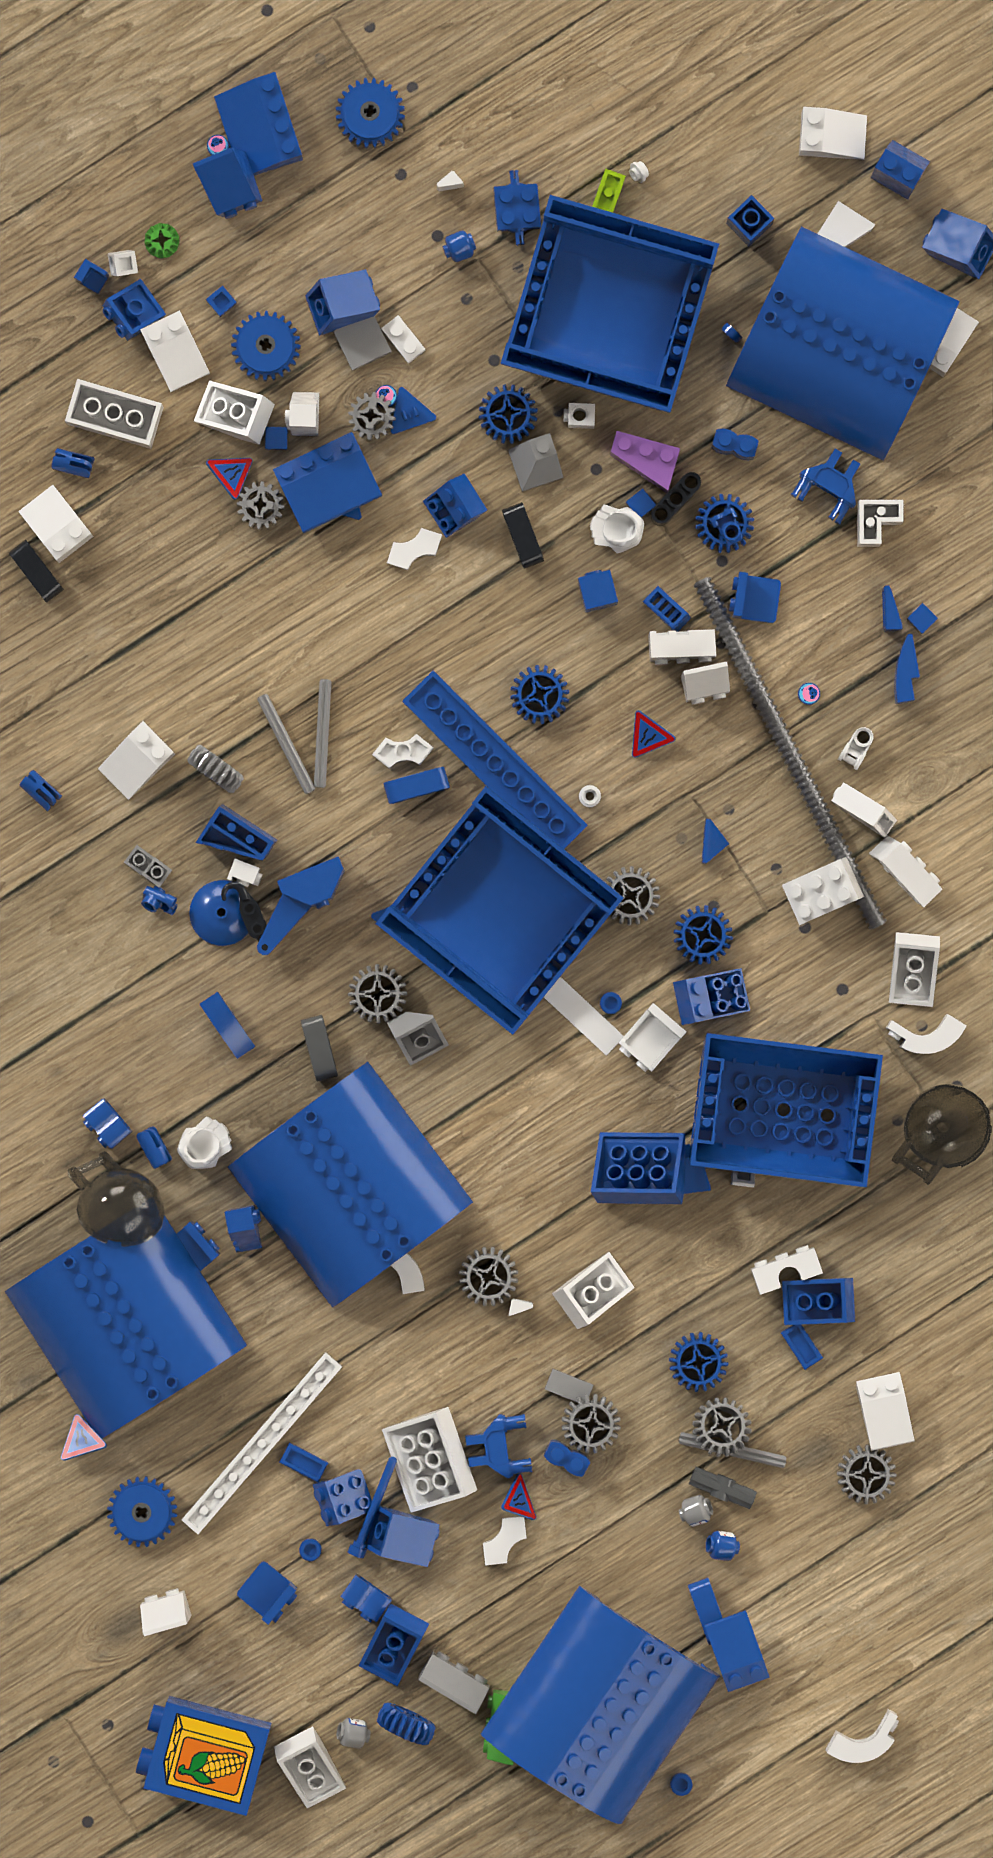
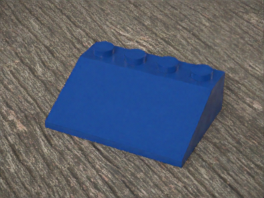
M276 72L254 78L214 96L230 148L233 147L246 152L254 176L303 160Z
M352 432L273 469L303 533L382 496Z
M600 1132L591 1193L597 1203L682 1204L685 1188L684 1133Z

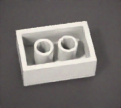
M847 857L782 885L799 925L864 897Z

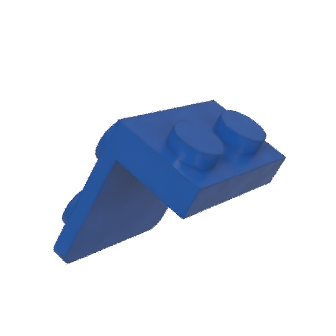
M739 572L738 577L733 578L732 590H736L735 599L731 598L729 611L733 612L732 618L774 623L779 603L780 580L749 576L746 572Z
M190 1221L177 1235L201 1271L220 1255L218 1252L220 1248L212 1238L208 1240L205 1237L204 1233L206 1231L198 1222L194 1224L193 1221Z
M360 1469L331 1480L313 1484L314 1497L319 1503L321 1517L326 1526L344 1523L366 1514L369 1510L372 1499Z
M263 1561L238 1590L237 1596L262 1616V1620L269 1625L271 1621L276 1623L283 1614L281 1611L285 1604L290 1605L297 1597L295 1594L297 1587L271 1565Z

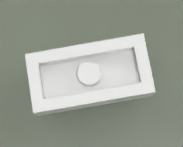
M399 315L381 328L408 364L425 351V348Z

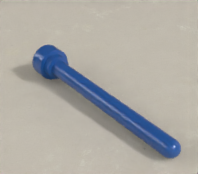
M393 1456L388 1459L358 1538L354 1540L353 1544H350L347 1551L355 1557L363 1559L366 1554V1539L397 1463V1459Z

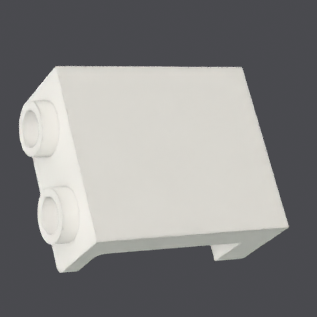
M652 1003L619 1041L621 1045L619 1050L628 1058L633 1055L638 1060L636 1065L646 1072L649 1069L652 1072L673 1046L683 1037L686 1031Z

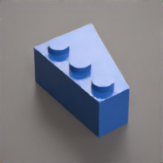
M222 804L217 808L196 843L263 861L272 850L277 839Z
M254 1205L225 1211L228 1234L231 1241H234L233 1246L236 1253L262 1248L258 1223L261 1222L259 1209H255Z

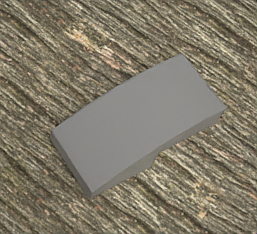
M138 845L135 846L124 861L127 866L158 888L172 871V869Z

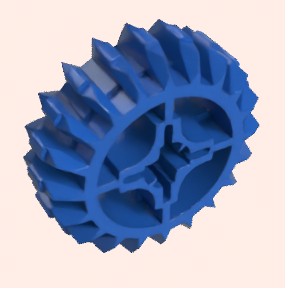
M504 384L503 392H500L499 388L495 387L496 395L489 391L487 396L490 400L482 399V403L486 407H479V411L485 413L479 416V420H486V422L481 424V427H489L486 431L487 436L492 432L495 433L493 436L494 441L498 439V436H502L501 443L504 444L505 438L509 437L510 444H513L514 436L520 442L522 441L521 433L526 437L529 436L526 428L534 430L535 426L530 421L536 422L537 417L531 414L537 413L538 410L537 408H530L535 404V400L527 401L530 393L522 396L524 390L522 387L519 388L518 392H514L515 385H512L511 391H507V386ZM509 397L519 400L525 409L513 407ZM503 398V407L494 413H490L493 404ZM506 404H508L510 413L514 412L511 415L510 424L506 416H502V414H505ZM527 415L524 423L518 429L513 430L514 420ZM491 420L503 421L506 424L507 431L497 428Z
M719 494V501L712 496V505L705 501L703 504L707 510L699 508L698 512L703 516H696L695 519L698 522H702V524L695 526V529L703 530L698 534V538L706 536L702 543L706 545L710 541L712 543L709 548L710 550H713L715 545H718V553L722 552L723 547H726V552L730 553L731 548L720 531L719 539H717L708 530L707 524L713 526L710 521L711 517H708V515L715 508L724 506V511L734 508L740 514L743 523H738L737 521L740 530H742V537L750 539L751 535L746 531L754 530V526L748 525V523L754 522V518H747V515H750L752 510H743L747 506L746 502L742 503L741 506L738 505L740 497H737L735 502H732V494H728L727 500H724L723 494ZM744 539L739 542L743 546L746 545V541ZM737 543L733 544L735 551L739 550Z
M535 665L536 672L533 673L531 668L527 667L528 675L526 676L521 671L519 675L522 681L517 678L514 679V682L519 686L511 687V690L517 692V694L511 695L510 699L518 700V702L512 704L513 708L521 707L517 714L521 715L525 712V721L528 720L529 716H532V724L536 723V718H540V723L544 724V717H547L549 722H553L551 715L554 714L559 718L560 713L557 709L559 708L562 711L566 709L565 706L561 705V702H569L568 698L563 697V695L569 694V690H562V687H565L567 682L559 683L563 675L559 674L555 678L556 669L553 668L549 674L547 673L548 666L546 665L543 668V672L539 671V665ZM536 677L547 678L555 685L542 687ZM530 680L533 691L527 697L522 698V688ZM535 685H537V688L541 689V691L544 690L546 692V694L543 695L544 704L542 703V700L535 699V697L532 698L534 695H536ZM558 691V700L554 707L549 709L547 697L553 694V692ZM536 702L541 706L543 712H534L527 708L525 704Z
M707 905L704 906V912H700V907L696 906L695 914H693L691 909H688L687 912L690 917L687 918L684 914L680 916L685 921L684 923L676 922V925L681 927V930H674V934H680V938L674 939V942L678 943L681 941L682 945L677 947V950L680 951L683 948L686 950L682 955L684 958L691 954L690 962H693L695 957H698L699 965L702 964L703 958H706L707 964H711V956H713L715 961H718V952L722 956L726 955L722 947L728 949L731 947L725 941L733 939L732 936H726V932H731L732 927L725 929L724 925L730 921L729 919L723 922L720 920L724 916L723 912L715 916L717 908H713L711 913H708ZM697 917H707L706 922L701 928L688 925L691 920ZM713 920L721 930V939L711 933L710 929ZM708 924L707 934L712 939L705 938L698 946L699 936L693 930L702 932ZM685 931L690 932L696 938L693 950L686 942ZM705 942L718 945L712 952L699 953Z
M699 1332L698 1339H695L694 1333H690L691 1340L688 1341L683 1336L682 1340L685 1342L683 1345L678 1341L675 1343L679 1348L678 1351L671 1349V1353L675 1354L676 1358L670 1357L669 1362H675L676 1365L670 1366L669 1369L670 1371H678L673 1375V1378L676 1379L681 1376L678 1382L680 1386L686 1381L688 1382L686 1385L687 1390L693 1384L695 1392H698L699 1385H702L703 1391H707V1383L714 1388V1379L718 1382L722 1381L718 1374L726 1375L727 1372L721 1369V1366H728V1362H722V1359L727 1358L728 1355L727 1353L720 1354V1351L725 1348L723 1345L716 1348L719 1342L717 1338L711 1343L709 1342L711 1339L710 1334L704 1340L702 1332ZM698 1344L709 1346L715 1352V1355H702ZM691 1346L692 1357L680 1363L683 1352ZM695 1351H697L700 1359L704 1358L706 1360L701 1363V1373L697 1365L693 1366L691 1364L696 1361ZM717 1361L714 1372L706 1378L705 1367ZM682 1369H695L699 1380L687 1377L682 1372Z
M384 1703L378 1713L377 1722L381 1727L410 1742L428 1745L434 1736L436 1726L431 1721L402 1706Z

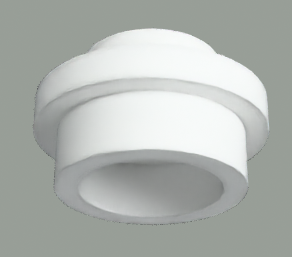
M641 161L630 164L629 173L632 179L640 183L644 182L649 176L645 164Z
M588 785L581 789L579 800L584 806L594 807L600 802L601 793L597 787ZM588 792L594 794L593 800L589 801L586 799Z

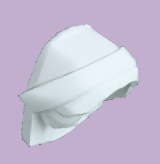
M605 504L597 511L590 523L594 544L609 546L616 553H621L637 546L641 541L644 529L643 519L628 507L617 509Z
M205 1117L196 1127L185 1129L178 1145V1154L191 1169L215 1167L218 1158L232 1150L230 1133L224 1124Z

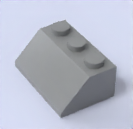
M440 1651L438 1653L432 1652L419 1673V1681L476 1714L489 1690L488 1680L479 1674L473 1676L468 1673L469 1669L459 1662L455 1665L448 1661L450 1657Z

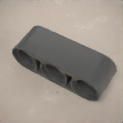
M318 1015L301 1020L316 1081L337 1077L338 1073L323 1016Z

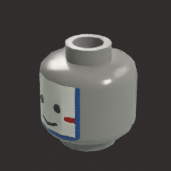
M697 1495L683 1500L682 1508L679 1509V1515L683 1522L686 1521L689 1526L693 1527L709 1522L711 1515H713V1507L708 1498Z
M346 1718L343 1722L339 1723L336 1737L342 1746L360 1749L365 1742H369L371 1731L367 1729L365 1721Z

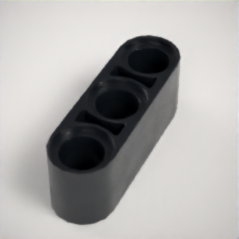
M694 472L686 473L657 503L651 513V520L655 525H666L697 493L701 486L700 476ZM693 478L696 480L697 486L692 489L688 488L685 485V480ZM679 494L682 497V502L677 505L673 504L670 501V496ZM664 510L667 513V518L662 521L658 520L655 517V512Z
M521 502L502 509L523 568L525 569L544 562L523 503Z
M24 540L8 552L46 603L64 590L27 540Z

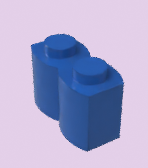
M717 429L711 448L717 453L724 455L733 454L741 460L748 461L754 459L759 441L750 435H737L728 429Z
M102 1098L83 1115L85 1118L83 1123L91 1132L95 1130L98 1133L99 1137L97 1139L104 1148L109 1146L110 1149H113L133 1132L105 1098Z
M551 1440L544 1452V1457L550 1463L564 1466L569 1473L575 1476H584L590 1464V1460L585 1454L577 1450H570L566 1444L558 1440Z
M357 1573L340 1596L344 1599L342 1601L344 1605L352 1610L354 1607L362 1612L360 1616L370 1623L372 1620L377 1622L392 1601L390 1596Z

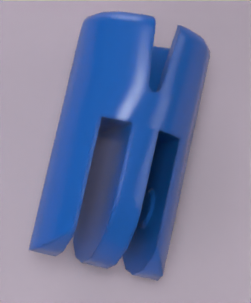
M59 448L55 450L56 455L52 460L53 470L85 478L90 477L92 464L95 460L94 457Z
M35 770L29 772L28 777L25 776L19 784L46 811L51 809L50 805L53 806L56 803V799L59 800L62 797Z
M149 1127L136 1135L153 1169H157L172 1160V1156L156 1127Z

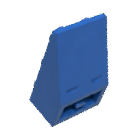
M742 968L673 982L682 1025L750 1011Z

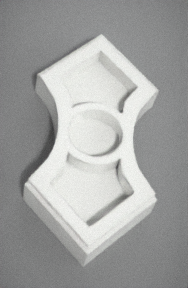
M421 528L414 539L405 543L393 542L387 564L408 570L412 562L417 558L426 555L436 556L442 534Z
M416 734L405 742H394L385 738L372 755L390 769L391 766L400 761H413L421 765L434 747Z
M524 1517L502 1518V1527L497 1536L492 1540L483 1542L485 1565L507 1563L511 1547L516 1542L527 1539Z

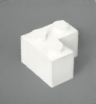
M903 500L858 501L857 547H879L882 544L881 525H901L903 523Z

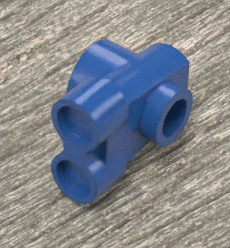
M730 508L710 518L713 527L718 528L728 546L743 540L740 527L736 521L738 516L734 508ZM733 530L735 532V536L728 537L727 531Z
M147 886L143 892L141 904L150 912H156L158 908H161L164 912L173 915L177 909V898L170 894H165L161 887L154 886L152 888Z

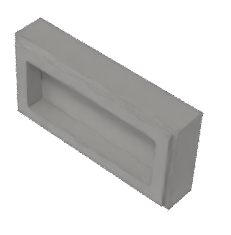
M553 1368L545 1386V1390L577 1402L576 1397L580 1396L582 1402L586 1401L585 1394L590 1396L593 1384Z

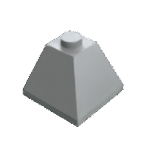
M550 433L528 440L508 450L522 492L564 478Z
M405 1012L387 1022L410 1066L449 1046L433 1015Z

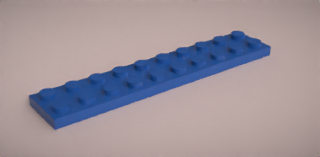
M434 670L402 700L489 789L563 849L588 826Z

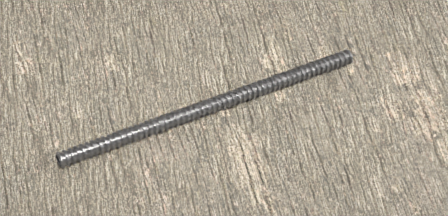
M706 577L696 582L694 588L698 589L697 594L701 595L700 600L704 601L703 606L707 607L706 612L710 613L709 618L713 619L712 623L716 625V631L719 630L720 633L718 635L723 638L722 643L726 644L725 649L729 650L728 655L732 656L731 661H734V666L739 669L737 672L738 674L741 673L742 676L740 678L741 680L744 679L745 682L743 684L744 686L747 685L748 688L746 690L747 692L750 691V698L753 697L754 699L753 704H756V709L760 710L759 715L763 716L764 719L762 721L766 722L767 725L765 727L769 728L770 731L768 733L772 734L773 737L771 739L776 742L774 745L778 746V752L782 753L781 758L785 759L784 764L788 765L787 770L791 771L790 776L795 779L793 782L797 783V789L801 791L800 795L804 796L803 801L807 802L806 807L810 808L809 813L813 814L812 819L816 820L815 825L819 826V832L823 833L821 836L822 838L825 837V844L829 845L828 850H831V856L835 857L834 862L847 857L864 895L863 898L857 900L856 905L860 906L859 911H862V916L866 917L867 920L865 922L866 924L869 923V930H873L885 924L887 920L886 918L883 919L882 916L884 914L883 912L880 913L879 909L881 908L880 906L877 907V900L874 901V895L869 892L871 889L866 886L868 883L863 880L865 877L860 874L862 871L857 868L859 865L855 864V858L851 857L852 852L848 851L849 846L845 845L846 840L842 839L841 836L843 834L839 833L838 830L840 828L835 825L837 822L833 821V815L829 814L830 809L826 808L827 803L823 802L824 797L820 796L821 791L817 790L818 785L813 782L815 779L811 778V772L807 771L808 766L804 765L805 760L801 759L802 754L798 753L799 748L795 747L796 742H793L792 735L788 734L790 731L789 729L786 730L785 727L787 725L786 723L783 724L782 720L784 719L779 716L780 711L776 710L777 705L773 704L774 699H771V694L767 693L766 690L768 688L767 686L764 687L763 684L765 682L764 680L761 681L760 678L762 676L761 674L758 675L757 672L759 670L758 668L755 669V662L752 663V657L748 655L749 651L745 650L746 645L742 644L743 639L738 636L740 633L735 630L737 627L732 624L734 621L730 620V614L726 613L727 608L723 607L724 602L720 601L721 596L717 595L718 590L714 589L715 584L711 583L712 578Z

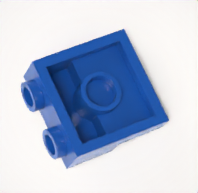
M141 279L107 298L102 305L104 307V316L108 320L112 319L114 321L117 334L121 338L125 337L127 341L142 333L140 329L159 321L166 315Z

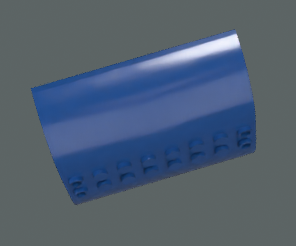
M550 195L501 365L670 413L719 243Z
M801 226L743 346L726 387L884 461L960 301Z
M485 786L472 802L470 808L375 924L513 1035L624 897Z
M366 1062L228 1166V1169L332 1308L356 1292L473 1203L369 1062Z
M154 1197L122 1215L5 1291L89 1426L101 1438L106 1437L247 1346Z
M579 1586L481 1732V1736L516 1764L595 1814L611 1822L622 1824L720 1675L701 1663L699 1665L609 1608L597 1596Z

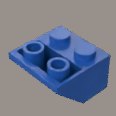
M465 473L449 480L423 500L446 538L488 511Z

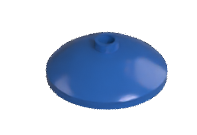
M217 880L204 885L195 894L190 905L189 914L193 929L204 941L217 946L235 944L248 934L239 909L240 896L236 889L228 890L226 901L222 900L221 892L223 887L232 882L227 880ZM220 908H223L226 911L223 917H220L217 914Z

